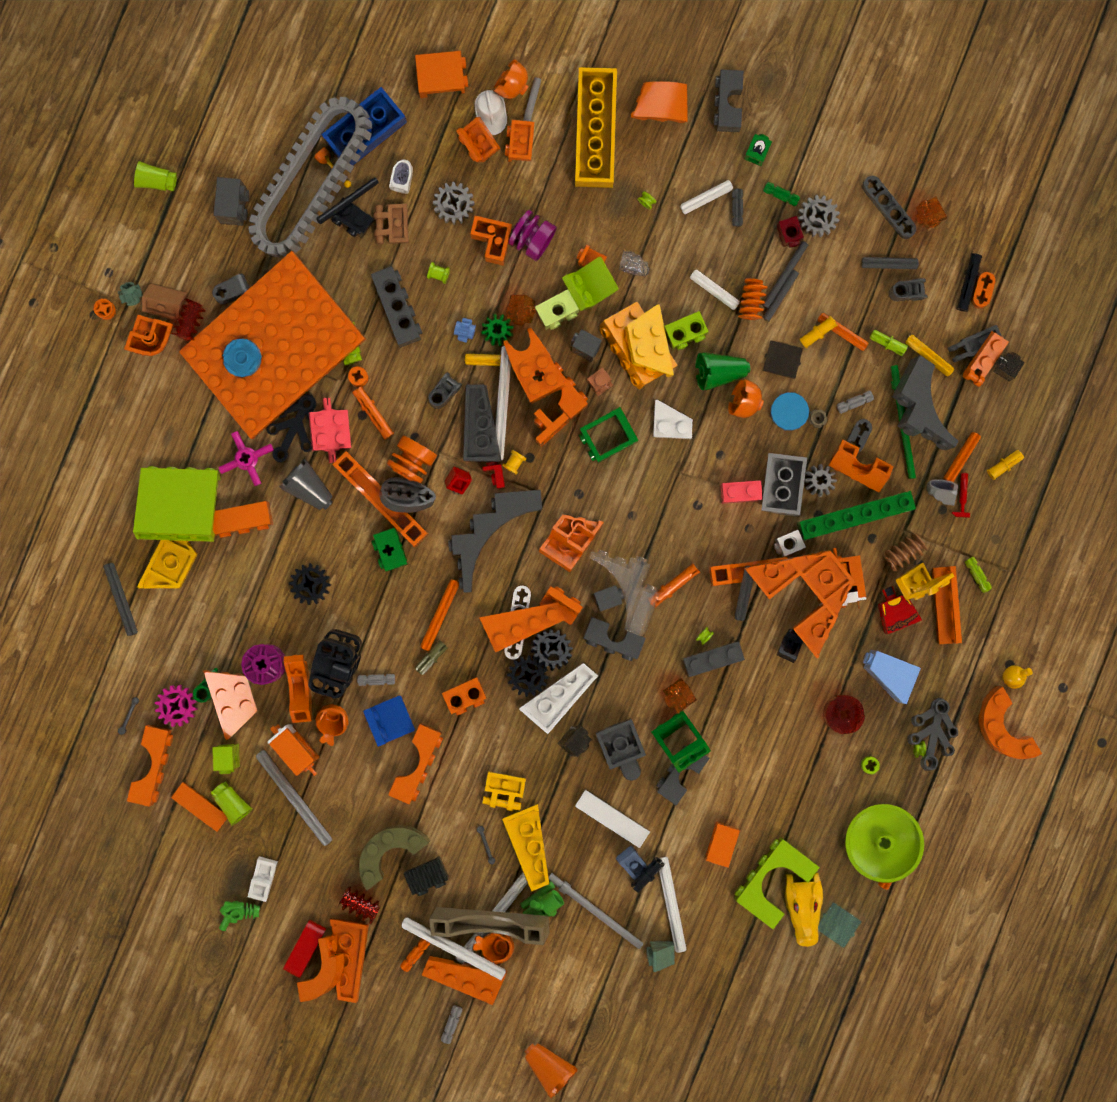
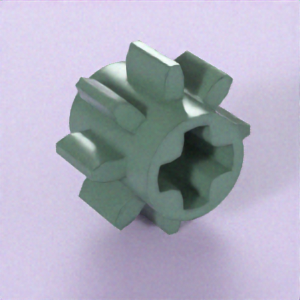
M133 282L122 284L120 286L121 291H118L121 303L126 302L128 306L138 304L141 300L140 297L143 296L139 284L134 285Z

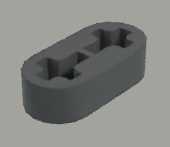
M866 419L857 421L847 439V442L850 443L859 438L857 442L860 448L858 453L863 449L872 431L870 421ZM865 423V428L868 430L863 431L860 436L858 435L860 432L858 425Z

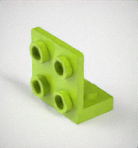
M597 257L578 271L562 277L580 311L592 308L619 290L602 257Z

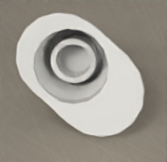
M493 90L481 92L475 100L476 117H481L492 135L499 134L505 129L507 124L504 99L493 92Z

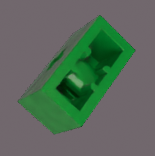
M396 528L373 535L374 540L371 541L374 550L379 551L381 558H378V563L381 569L389 572L409 565ZM388 545L389 547L394 548V550L391 552V556L384 552L385 550H387Z

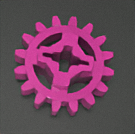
M172 685L170 686V691L167 688L163 689L164 695L158 694L161 700L155 702L156 705H159L155 712L161 713L158 717L159 719L165 718L164 724L171 722V727H175L176 723H178L180 727L183 726V721L190 723L189 717H195V714L192 712L198 710L194 706V703H197V701L192 699L193 693H188V687L182 690V685H178L177 689ZM173 693H179L176 698L169 697ZM186 699L188 701L189 708L186 706ZM179 702L178 706L180 709L175 710L173 703ZM178 713L184 715V717L180 719L174 718Z

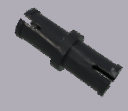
M655 857L646 868L640 871L641 874L631 883V887H634L633 890L640 893L649 882L655 879L654 876L665 865L660 858Z

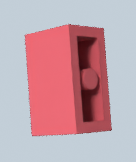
M761 480L722 483V504L763 500Z

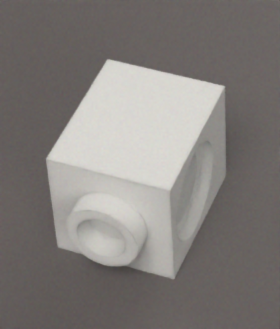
M799 530L775 539V550L782 557L806 548ZM786 539H790L793 542V547L790 550L784 547Z

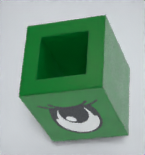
M755 134L744 160L761 167L772 143L769 137L763 134Z

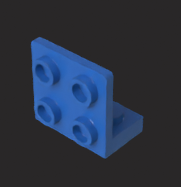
M400 695L363 711L378 747L415 731Z

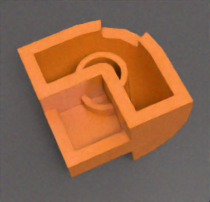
M137 315L124 350L144 356H155L161 353L168 344L173 324Z

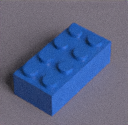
M382 87L359 104L370 116L368 119L372 122V129L367 131L372 135L370 141L364 139L362 141L367 146L365 151L362 152L359 149L356 151L361 156L358 161L407 123L405 115ZM347 113L321 134L324 141L338 158L355 131L356 122L350 113ZM351 159L349 163L355 165L357 162Z

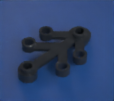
M304 394L298 399L297 403L292 404L285 411L283 416L278 417L283 419L288 413L298 411L295 418L267 426V432L272 436L277 435L279 431L290 428L281 447L273 450L272 456L277 462L282 463L288 459V449L297 431L301 440V449L304 452L312 451V445L303 424L305 415H307L309 420V412H313L316 408V400L312 395ZM305 401H310L309 407H304ZM272 426L276 427L274 433L270 432V427ZM305 443L310 444V448L308 450L304 449ZM284 452V457L280 459L278 453Z

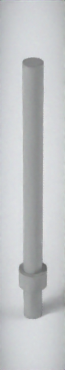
M553 873L549 875V881L556 885L560 892L564 895H569L636 948L640 949L643 946V942L572 889L568 882H563Z

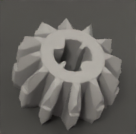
M822 464L818 465V470L815 466H812V472L807 471L805 473L810 477L804 480L805 483H810V485L805 487L806 490L813 488L811 495L818 491V497H822L823 492L829 495V489H835V486L831 483L837 482V479H831L835 472L828 473L830 470L829 466L823 470ZM822 476L824 478L822 481L825 482L819 485L817 484L818 480H816V478Z

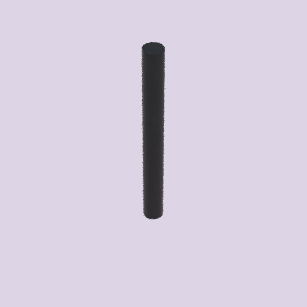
M372 178L316 218L319 224L324 223L379 184L377 178Z

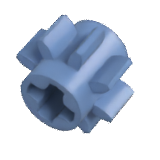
M463 318L462 322H456L454 335L458 336V341L467 343L468 339H473L476 325H472L471 319Z

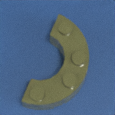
M400 825L390 826L376 833L364 847L359 862V873L366 890H369L385 876L381 869V860L386 851L392 848H404L414 855L426 846L430 839L416 828Z

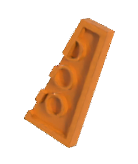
M429 956L422 972L424 977L493 1005L507 974L506 970L503 979L499 980L469 963L458 964L454 960Z

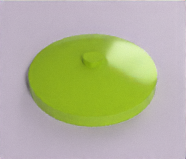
M889 804L870 806L855 816L847 830L845 843L849 860L860 874L870 880L890 883L904 879L917 868L924 852L922 830L915 818L900 807Z

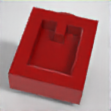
M497 462L486 463V467H482L483 472H495V474H491L493 486L497 485V489H505L502 465H498Z

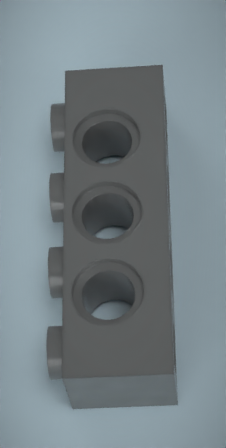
M390 266L372 273L373 282L398 346L401 348L421 340L420 334L423 333L419 323L415 324L412 318L416 315L412 305H407L406 299L409 297L405 287L402 289L399 282L402 279L399 271H394L393 267ZM388 285L396 286V290L393 293L386 292ZM396 302L403 304L402 309L399 311L393 310V305ZM402 320L410 321V325L405 329L400 327Z

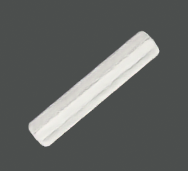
M727 180L682 203L680 208L684 214H687L732 191L733 185Z
M694 270L691 274V280L732 310H735L740 304L738 299L698 270Z

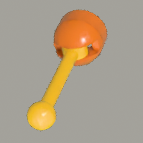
M325 147L315 154L314 158L320 164H328L331 169L334 165L330 162L331 154ZM346 180L344 186L346 188L351 187V182Z

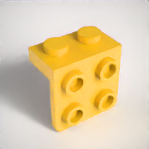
M920 563L897 578L896 582L906 600L912 598L918 600L924 597L925 594L930 596L939 591L938 588L948 585L950 583L949 580L954 575L949 573L932 579L924 563Z

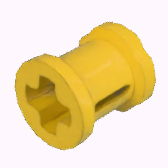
M512 450V455L507 463L502 466L517 475L518 468L523 461H526V458Z

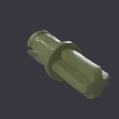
M438 640L429 652H425L424 658L415 666L416 671L421 675L425 674L434 662H438L436 660L448 647Z

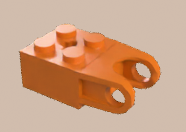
M530 327L527 329L530 346L526 350H515L508 340L503 341L513 371L530 403L533 404L564 388L565 384L547 349ZM536 373H542L544 375L542 376V381L538 382V379L536 381L534 380V378L536 377Z

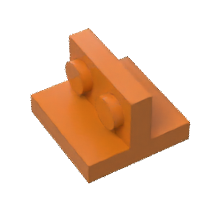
M539 408L534 413V423L541 431L545 430L536 437V443L540 447L544 446L569 423V417L563 413L552 422Z

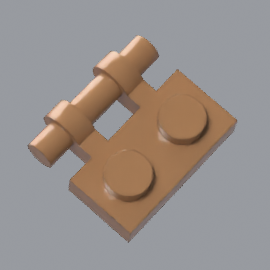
M388 204V212H383L382 205H376L375 213H373V218L376 221V230H374L376 244H384L385 236H389L390 244L409 243L407 204ZM388 219L389 229H383V220Z

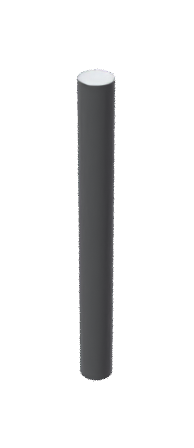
M801 242L766 297L765 304H762L764 308L768 309L809 246L806 242Z

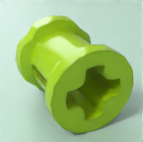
M431 262L427 279H437L446 284L450 267L443 268Z

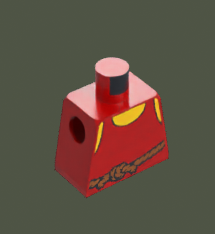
M893 586L882 590L886 601L879 603L878 608L885 634L893 633L922 621L910 599L906 600L903 594L897 596Z

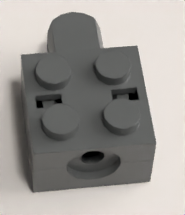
M629 718L595 732L610 770L620 766L624 778L630 781L636 780L641 774L637 759L646 756L632 719Z

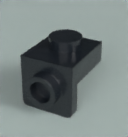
M789 629L783 636L776 655L794 663L804 642L794 630Z

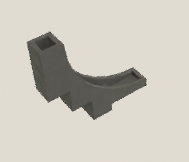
M541 490L495 493V498H491L492 510L496 509V513L473 514V519H470L471 531L474 530L475 534L451 535L452 540H448L449 552L453 551V555H461V558H458V570H462L459 586L460 589H463L464 593L472 592L475 564L490 536L513 518L529 512L542 510Z

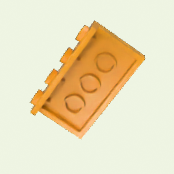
M635 302L605 319L599 327L601 335L609 342L611 351L619 358L621 367L628 372L632 384L640 390L645 385L664 375V373L653 372L645 367L632 364L625 327L644 314L639 303ZM670 354L672 368L674 369L678 365Z

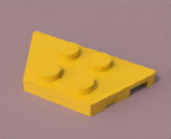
M660 304L629 323L625 327L633 365L645 367L647 370L658 371L666 374L667 377H672L674 373Z
M160 540L137 587L181 588L198 555L189 541Z

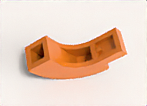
M303 655L284 656L283 663L289 684V712L292 723L312 721L311 689L308 685L309 671L307 661L304 660Z
M333 935L318 939L322 960L321 970L315 978L297 982L300 1002L310 1001L325 995L336 986L341 978L344 968V953L336 954L337 943Z

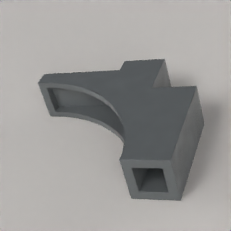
M920 355L910 360L892 396L897 400L898 404L907 407L898 427L906 435L915 436L921 433L923 438L931 440L938 448L949 450L956 447L958 440L943 426L933 405L931 380L935 365Z

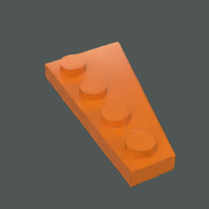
M557 602L480 617V621L495 653L565 620Z
M331 918L332 935L337 943L336 954L344 953L343 972L339 982L336 984L337 1000L357 1003L369 924Z

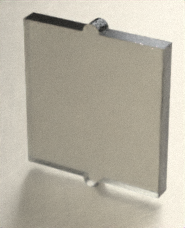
M771 340L768 352L765 354L766 360L763 371L795 379L798 366L801 365L800 358L803 348Z

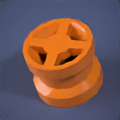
M99 299L95 302L93 309L97 316L104 320L112 319L115 316L116 307L112 302L107 299Z
M356 366L349 371L348 379L354 386L361 387L367 384L369 376L364 368Z

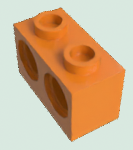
M478 677L442 693L450 713H456L457 716L467 712L466 708L471 705L476 708L484 704V699L487 698ZM471 688L479 690L478 698L473 699L469 696ZM453 696H459L462 699L460 706L452 705L451 699Z

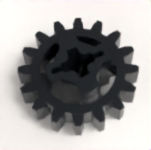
M309 563L308 568L303 564L301 565V571L296 568L297 574L290 576L294 579L293 582H289V585L293 586L290 592L296 593L294 599L301 598V604L305 600H307L308 605H311L312 601L315 604H319L318 599L325 600L323 594L330 593L326 590L327 587L331 586L330 583H327L330 576H324L326 570L319 571V565L314 569L311 563ZM310 571L317 573L320 577H312ZM302 575V577H303L302 582H301V584H298V580H299L300 576ZM308 580L314 581V584L312 585V590L311 588L306 587V584H308ZM323 584L322 589L318 594V587L319 585ZM306 591L309 593L310 597H306L302 595L300 592Z
M550 629L548 633L543 630L541 635L537 634L536 640H533L531 643L534 647L531 648L530 652L535 653L532 659H538L537 665L543 664L544 670L548 666L551 671L555 669V666L560 670L562 664L566 666L568 660L572 657L570 652L573 650V647H568L571 640H565L566 634L559 635L560 630L556 633H553V629ZM554 646H556L555 649H554L552 652L550 651V652L548 653V651H549L551 648H553Z
M528 655L527 660H524L522 656L520 657V662L514 660L515 667L509 666L512 673L507 674L508 677L512 678V680L508 681V684H514L512 690L518 689V695L525 692V697H528L530 692L533 696H536V690L542 692L541 685L546 686L547 684L544 682V679L549 678V676L544 675V672L548 669H542L543 664L538 666V659L531 660L530 655ZM527 663L534 664L538 669L533 670L529 668ZM521 666L522 671L520 675L515 677L517 668ZM525 671L537 673L531 677V681L519 679L525 675ZM541 675L540 682L535 687L534 680ZM523 682L527 684L528 689L520 687L517 683Z

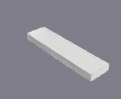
M587 790L583 792L575 807L638 848L642 846L650 833L649 830Z

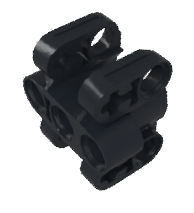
M332 629L324 636V639L317 646L308 682L309 688L313 692L331 698L343 696L346 688L352 683L353 675L360 663L361 655L357 654L362 646V641L359 636L338 629ZM335 634L338 636L339 641L329 638V636ZM351 640H353L354 644L357 646L353 647L350 644ZM318 678L323 683V686L316 687L313 680ZM333 687H337L339 691L335 692V688Z

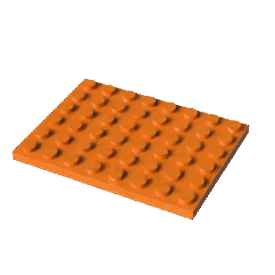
M291 251L179 352L249 438L254 439L361 345L366 338L299 257ZM248 339L254 342L260 349L262 356L261 365L253 375L238 377L229 373L225 368L223 351L231 341Z

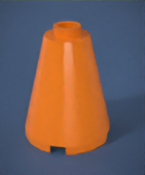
M532 1043L525 1051L527 1054L525 1056L526 1061L551 1099L568 1083L570 1077L572 1078L578 1071L575 1066L539 1043L536 1045Z

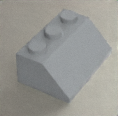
M768 454L761 511L800 516L807 464L806 457Z

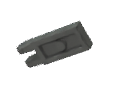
M992 326L948 347L949 352H953L963 346L966 352L955 356L953 362L955 363L966 357L970 358L976 355L991 331L1002 337L998 326Z

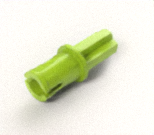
M873 330L870 335V339L885 346V350L889 349L900 356H903L907 350L908 345L897 341L892 335L888 337L877 330Z

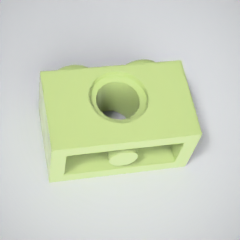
M567 289L535 306V311L545 330L549 328L553 330L561 325L560 322L576 318L579 308ZM561 307L564 312L557 316L553 313V309Z

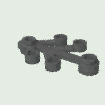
M942 698L934 699L929 710L921 715H914L911 719L913 726L918 727L922 726L925 720L933 717L931 725L918 733L909 734L907 737L910 745H917L923 738L930 735L926 755L920 761V765L925 771L935 770L938 766V760L934 756L937 739L942 745L941 753L944 756H952L955 752L947 737H957L958 729L953 725L948 716L949 703ZM917 717H918L919 720H920V723H919V724L916 722V718H917ZM941 720L946 726L945 734L940 726ZM913 736H915L916 738L915 742H913L912 740ZM947 747L950 750L949 754L946 752Z

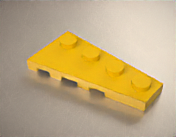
M537 804L502 819L531 892L549 885Z

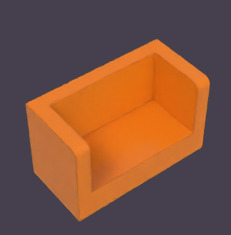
M716 822L705 860L728 868L740 830Z

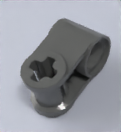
M238 274L216 285L213 288L212 294L218 303L224 305L238 299L250 287L244 274ZM220 291L224 292V298H221Z
M926 279L899 281L890 288L889 297L896 302L927 299L928 296L925 294L924 286ZM896 287L903 290L902 296L896 293Z
M447 372L430 392L428 398L430 405L435 409L443 408L460 390L463 384L457 383L450 377V373ZM435 395H440L443 400L437 404L432 401V398Z

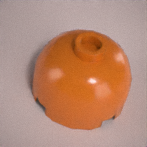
M516 59L509 63L510 69L503 71L494 86L493 92L506 99L515 98L519 94L523 95L529 87L526 84L528 72Z
M746 379L739 380L731 395L735 396L733 403L729 402L728 412L736 417L749 418L757 411H760L764 401L762 400V393L758 385Z

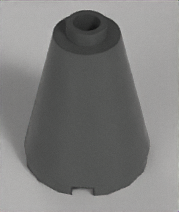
M303 459L300 462L301 464L289 473L279 487L318 510L322 508L326 510L332 504L331 498L333 496L309 462Z

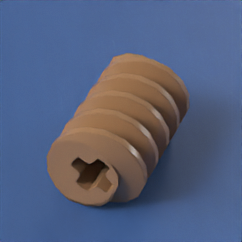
M912 533L911 538H904L905 543L899 541L898 547L893 545L892 551L889 549L885 551L884 558L895 573L898 572L897 565L903 569V561L910 564L909 557L916 560V553L923 556L922 549L928 551L924 542L916 533Z

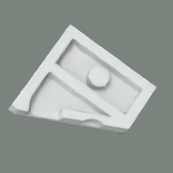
M655 400L653 437L692 439L693 419L661 401Z

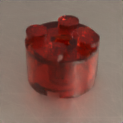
M842 694L833 696L826 702L823 709L822 717L826 725L831 730L840 734L856 732L861 728L865 720L864 708L861 702L852 696ZM841 711H846V718H841Z

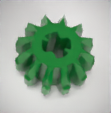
M493 314L494 320L487 317L486 320L489 324H482V327L486 330L481 331L482 335H487L485 337L486 342L491 340V346H494L495 342L498 341V345L501 347V340H508L506 336L513 337V333L509 331L513 330L514 327L513 325H508L511 322L509 318L503 321V314H501L500 319H497V315ZM497 326L499 328L500 326L501 333L498 334L496 332V334H494V327Z

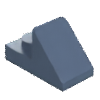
M629 846L616 858L634 880L641 874L640 871L648 866L632 846Z

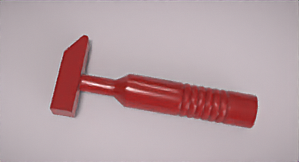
M968 473L960 474L959 503L961 504L960 512L951 513L955 517L970 518V513L964 512L965 504L967 503Z

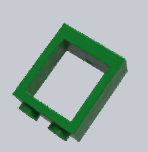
M621 407L580 428L581 433L578 434L583 445L587 443L590 449L587 452L591 460H596L597 464L639 441ZM616 417L628 441L600 456L587 431Z
M683 710L651 731L679 773L711 752ZM687 724L697 740L673 756L663 740Z

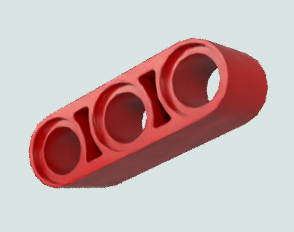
M309 920L283 970L300 978L319 944L318 939L323 937L326 928Z

